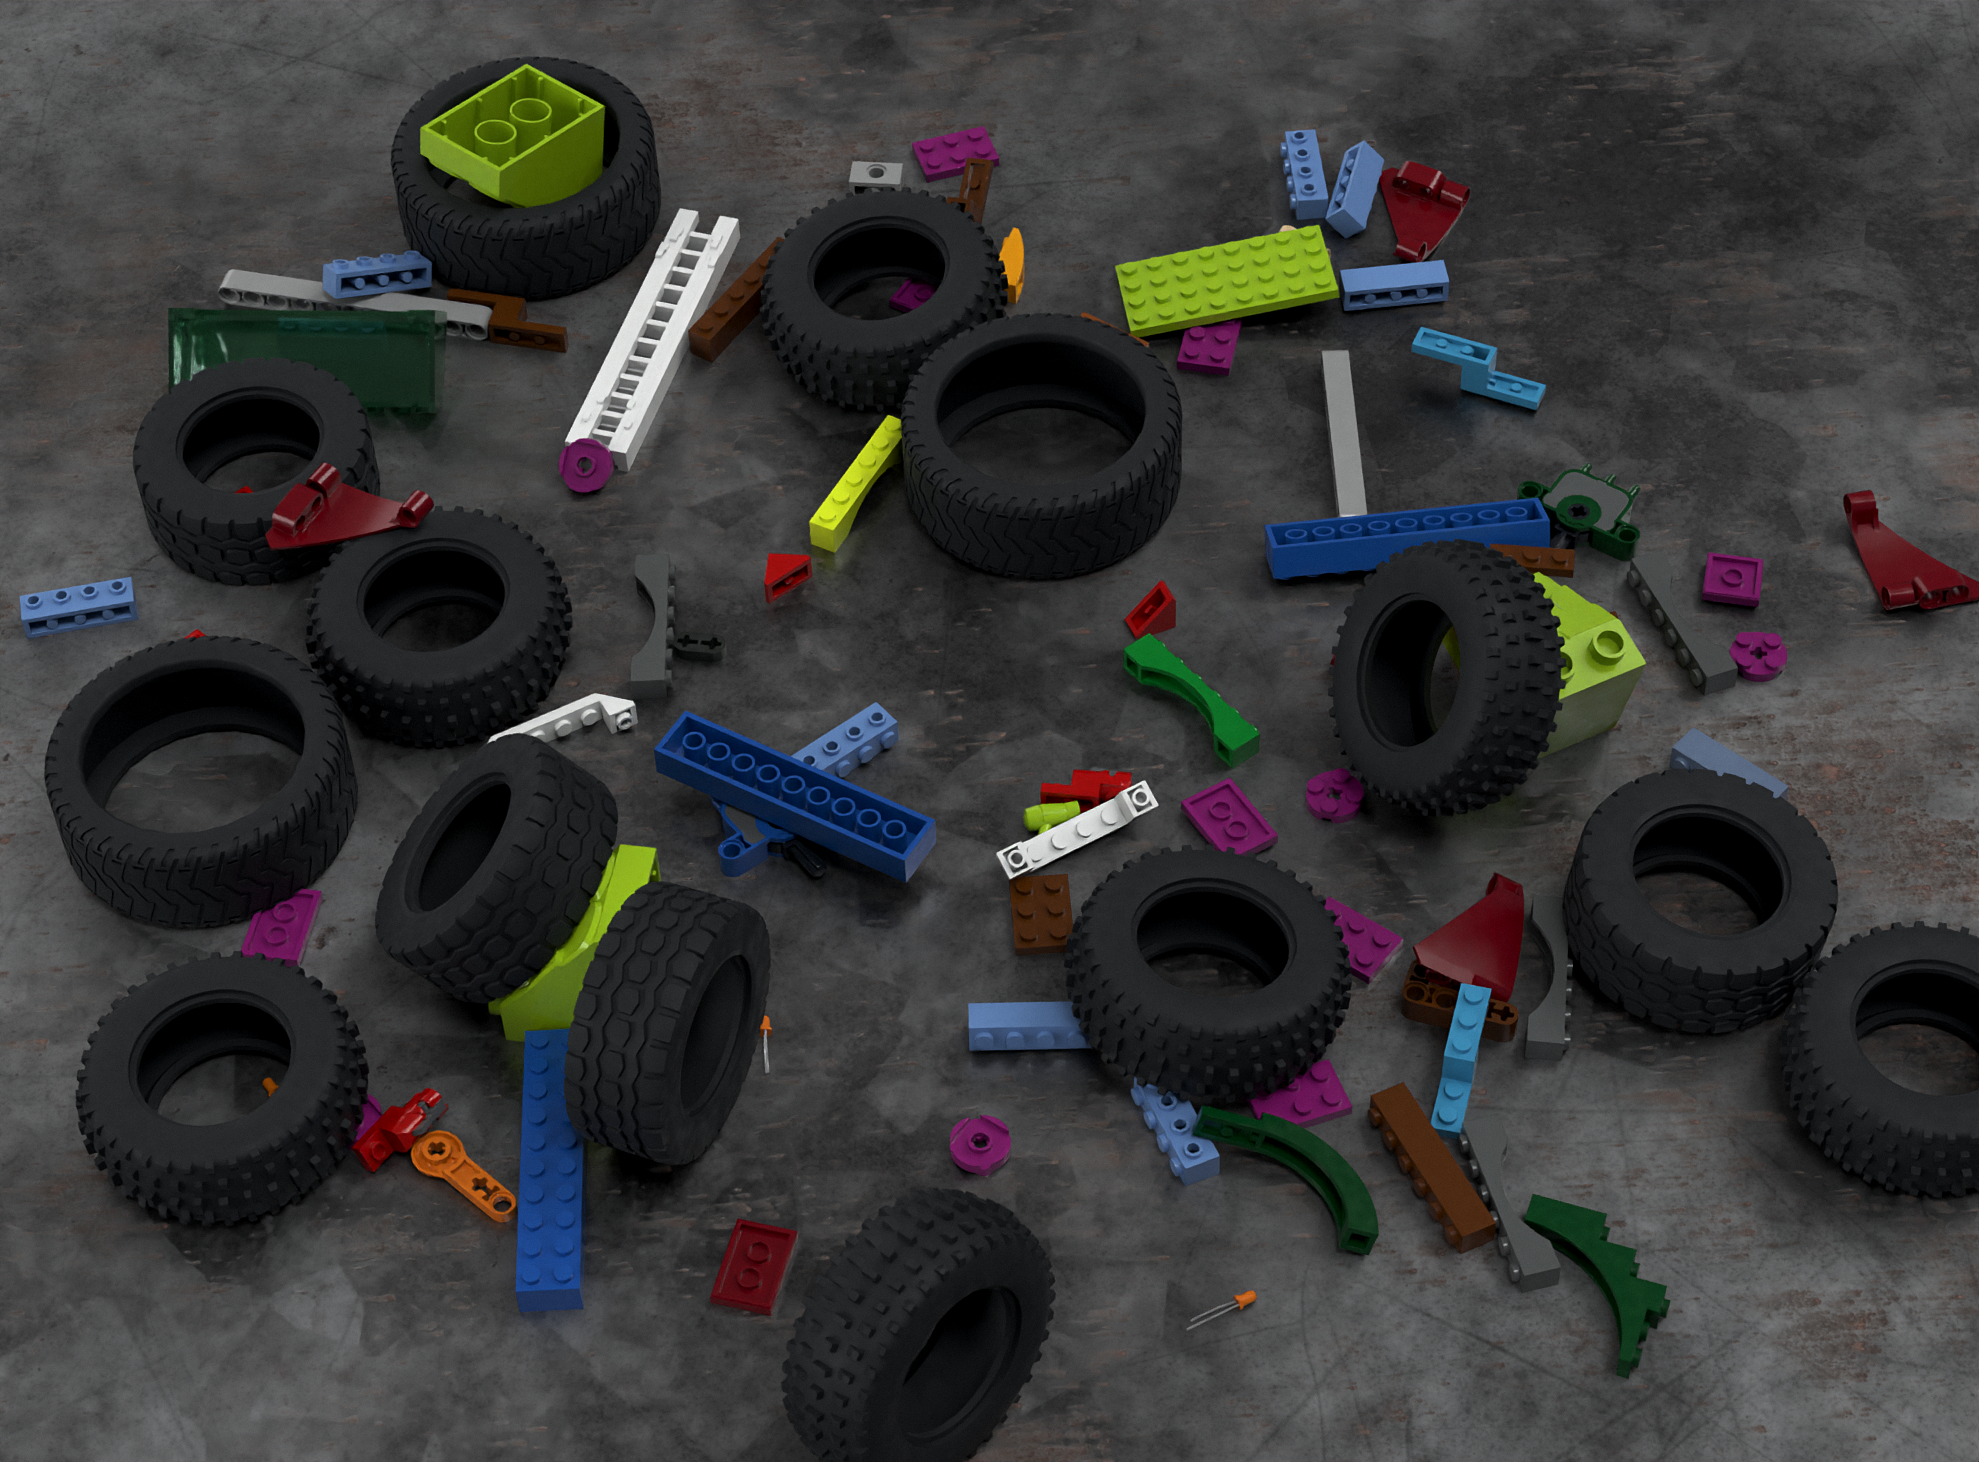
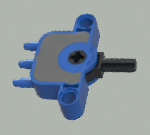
M709 797L712 805L721 814L723 833L727 837L718 847L720 868L724 875L738 877L767 860L768 855L786 857L787 859L794 856L814 877H821L827 869L826 864L808 846V839L717 798Z

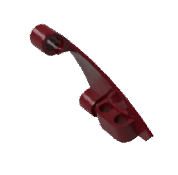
M1405 161L1400 169L1392 167L1382 171L1379 182L1398 240L1396 251L1393 252V255L1413 263L1422 262L1443 240L1462 213L1469 200L1471 188L1446 180L1442 172L1413 161Z
M322 463L307 479L305 485L297 483L277 505L272 516V527L265 536L272 551L346 541L398 527L416 528L433 509L434 503L428 494L420 490L413 491L404 503L366 493L342 483L338 470L328 463Z
M1871 490L1844 495L1843 506L1854 542L1874 589L1886 610L1920 605L1924 609H1932L1979 600L1978 581L1921 551L1879 521V509H1876L1875 497Z
M1495 872L1487 885L1486 896L1412 948L1419 966L1426 968L1425 978L1430 982L1458 991L1460 990L1461 983L1490 988V999L1508 1002L1513 991L1521 951L1524 923L1523 886L1520 883Z

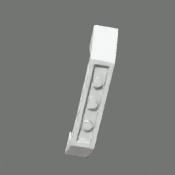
M594 693L491 736L488 743L496 741L497 738L504 735H513V733L531 735L547 743L601 719L604 720L611 733L614 734L638 723L636 706L630 700Z
M1144 780L1121 791L1113 799L1023 843L1019 841L995 853V856L1008 881L1022 877L1125 827L1159 805Z

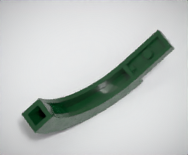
M1202 1105L1193 1125V1135L1265 1154L1297 1171L1318 1190L1333 1213L1338 1230V1248L1365 1255L1370 1254L1379 1235L1376 1210L1367 1188L1356 1171L1335 1149L1310 1131L1275 1115L1263 1112L1260 1120Z

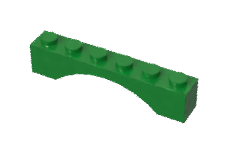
M1148 633L1123 649V668L1140 684L1168 690L1196 707L1204 716L1211 729L1214 740V752L1232 769L1259 753L1260 734L1257 728L1247 723L1234 707H1230L1224 702L1217 691H1212L1203 682L1202 678L1188 669L1181 658L1175 657L1162 641L1157 640Z

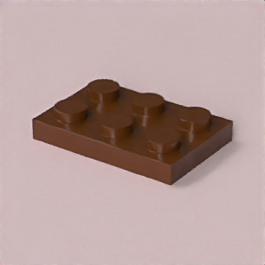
M1068 874L1018 877L1009 880L1015 955L1069 952L1066 951L1068 935L1073 934V920Z

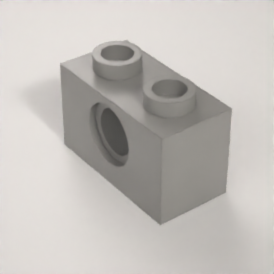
M852 162L849 190L854 196L865 194V189L871 188L872 192H881L884 187L891 186L892 191H901L904 187L903 163Z

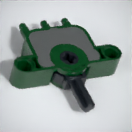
M1585 463L1579 470L1570 469L1564 471L1550 488L1535 481H1524L1519 485L1517 500L1539 498L1550 520V528L1554 527L1550 548L1566 549L1568 546L1575 548L1591 544L1593 549L1623 562H1629L1632 558L1637 557L1640 531L1629 523L1633 501L1641 490L1639 485H1633L1632 488L1626 491L1614 485L1616 481L1614 474H1609L1604 480L1591 475L1592 465L1590 463Z

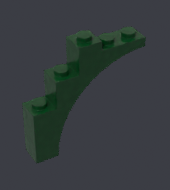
M1532 1194L1524 1223L1537 1234L1548 1239L1553 1249L1577 1264L1601 1290L1611 1308L1618 1330L1619 1360L1616 1376L1629 1379L1632 1367L1638 1368L1643 1349L1638 1348L1639 1341L1646 1342L1649 1328L1657 1329L1660 1317L1664 1319L1667 1317L1671 1301L1665 1299L1667 1286L1637 1278L1640 1269V1263L1635 1262L1637 1250L1607 1242L1610 1227L1605 1226L1606 1213Z

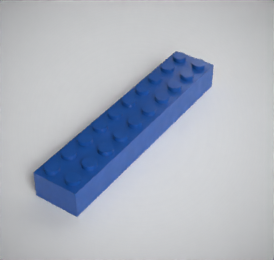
M1539 498L1264 525L1265 555L1273 578L1289 580L1294 576L1304 575L1318 577L1324 573L1346 574L1354 570L1374 571L1376 570V565L1380 562L1389 563L1390 555L1396 552L1403 554V549L1415 545L1420 546L1423 542L1429 541L1437 544L1438 540L1454 542V539L1467 540V542L1483 543L1484 547L1489 548L1490 543L1550 548V520Z
M686 710L654 749L658 773L907 883L936 843L934 819Z
M570 1029L525 1031L515 1291L520 1312L584 1309L588 1140L580 1135L571 1125L565 1105L567 1100L564 1097V1080L566 1078L564 1066L566 1052L569 1049L567 1042Z

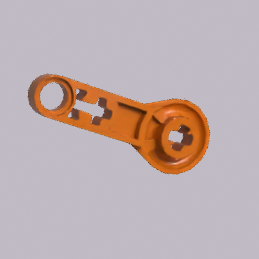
M440 1130L427 1132L413 1145L411 1151L412 1162L419 1172L431 1177L444 1178L497 1222H508L515 1217L517 1213L515 1196L467 1157L463 1144L456 1135ZM435 1150L439 1152L443 1150V1154L439 1155L436 1153L432 1156V1151ZM478 1185L482 1188L486 1185L487 1193L481 1189L475 1191V1187ZM500 1201H507L511 1204L510 1209L505 1212L496 1211L494 1206Z

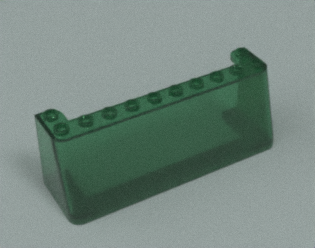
M168 308L169 392L172 387L184 379L192 380L193 374L210 367L215 370L217 365L237 360L239 363H243L244 359L265 357L266 361H269L271 357L291 359L293 363L301 361L314 365L318 370L323 369L336 376L339 381L341 380L349 387L363 407H368V412H384V407H394V413H411V407H416V413H437V408H442L447 312L437 310L311 311Z

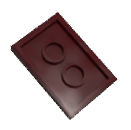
M737 1218L710 1295V1302L772 1316L798 1240V1231Z

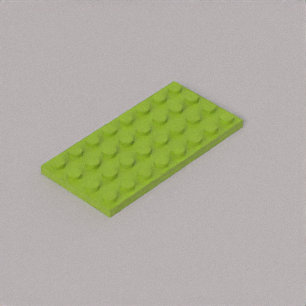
M1319 225L1306 226L1300 229L1281 231L1275 234L1256 236L1250 239L1115 265L1130 333L1138 338L1339 298L1338 286Z

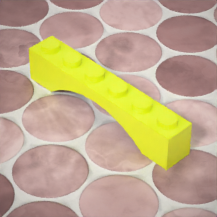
M890 415L885 418L811 518L809 526L812 545L835 553L848 536L859 507L872 485L888 468L903 461L901 419Z

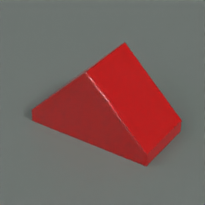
M768 554L764 586L766 601L769 604L813 577L811 557L798 554Z
M1162 580L1125 618L1137 639L1144 637L1148 633L1154 635L1176 627V600Z

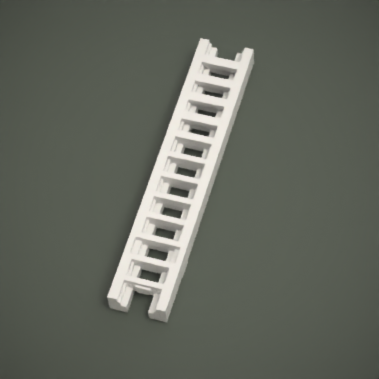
M679 209L664 242H661L655 254V260L565 440V446H569L580 438L598 440L611 450L612 458L615 461V465H618V470L629 472L690 344L688 330L705 313L739 242V221L736 218L720 216L711 235L694 232L699 222L698 211Z

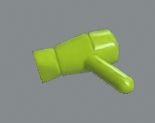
M1078 801L1040 804L1026 808L1023 813L1024 825L1029 832L1039 831L1038 835L1080 815Z

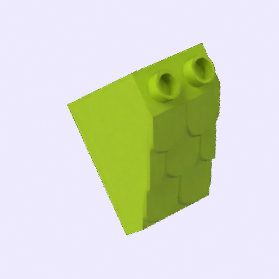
M525 64L420 128V154L429 158V162L437 168L467 181L469 185L498 201L510 204L514 208L550 204L578 193L601 176L605 106L534 67Z
M1537 572L1533 574L1535 576L1534 581L1540 582L1546 589L1543 596L1545 599L1550 598L1555 606L1551 613L1553 616L1559 617L1561 622L1557 632L1558 636L1564 637L1565 645L1560 648L1561 658H1565L1567 664L1566 667L1561 668V680L1566 681L1565 689H1560L1558 700L1563 703L1562 711L1556 710L1553 722L1557 724L1555 732H1549L1546 741L1550 746L1547 752L1539 753L1537 759H1540L1614 728L1647 663L1619 619L1601 606L1588 602L1568 586H1560L1549 577ZM1452 626L1442 643L1460 672L1459 642L1454 626Z
M620 844L613 850L606 868L601 873L603 876L596 893L589 900L590 905L580 921L574 924L573 931L561 947H557L554 955L539 970L536 969L534 975L519 987L515 986L514 990L509 994L489 1002L490 1014L501 1015L506 1040L525 1042V1031L570 1029L571 1022L575 1017L573 1013L578 995L583 989L582 983L590 962L594 959V952L603 934L607 933V927L617 911H620L626 899L631 894H634L638 888L651 882L661 881L657 848Z

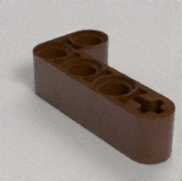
M1416 958L1410 964L1402 988L1401 1013L1409 1020L1450 1030L1459 991L1435 985L1425 978L1426 968L1419 966ZM1490 999L1481 1038L1504 1043L1513 1040L1517 1033L1519 1017L1517 1008L1510 1003Z

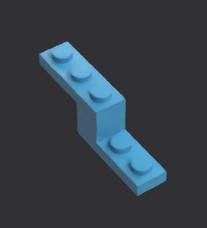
M1424 327L1419 329L1412 343L1411 352L1462 366L1460 389L1534 410L1538 409L1545 394L1546 385L1495 371L1496 347Z
M1461 983L1444 1052L1442 1077L1431 1119V1124L1439 1136L1457 1139L1458 1135H1461L1462 1122L1465 1119L1477 1068L1479 1044L1491 997L1490 988Z

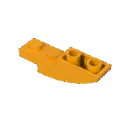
M1013 228L1009 237L1004 238L999 261L1003 260L1005 265V272L1002 274H1007L1009 288L1004 289V291H1008V302L1016 304L1024 284L1025 266L1022 237L1019 229Z

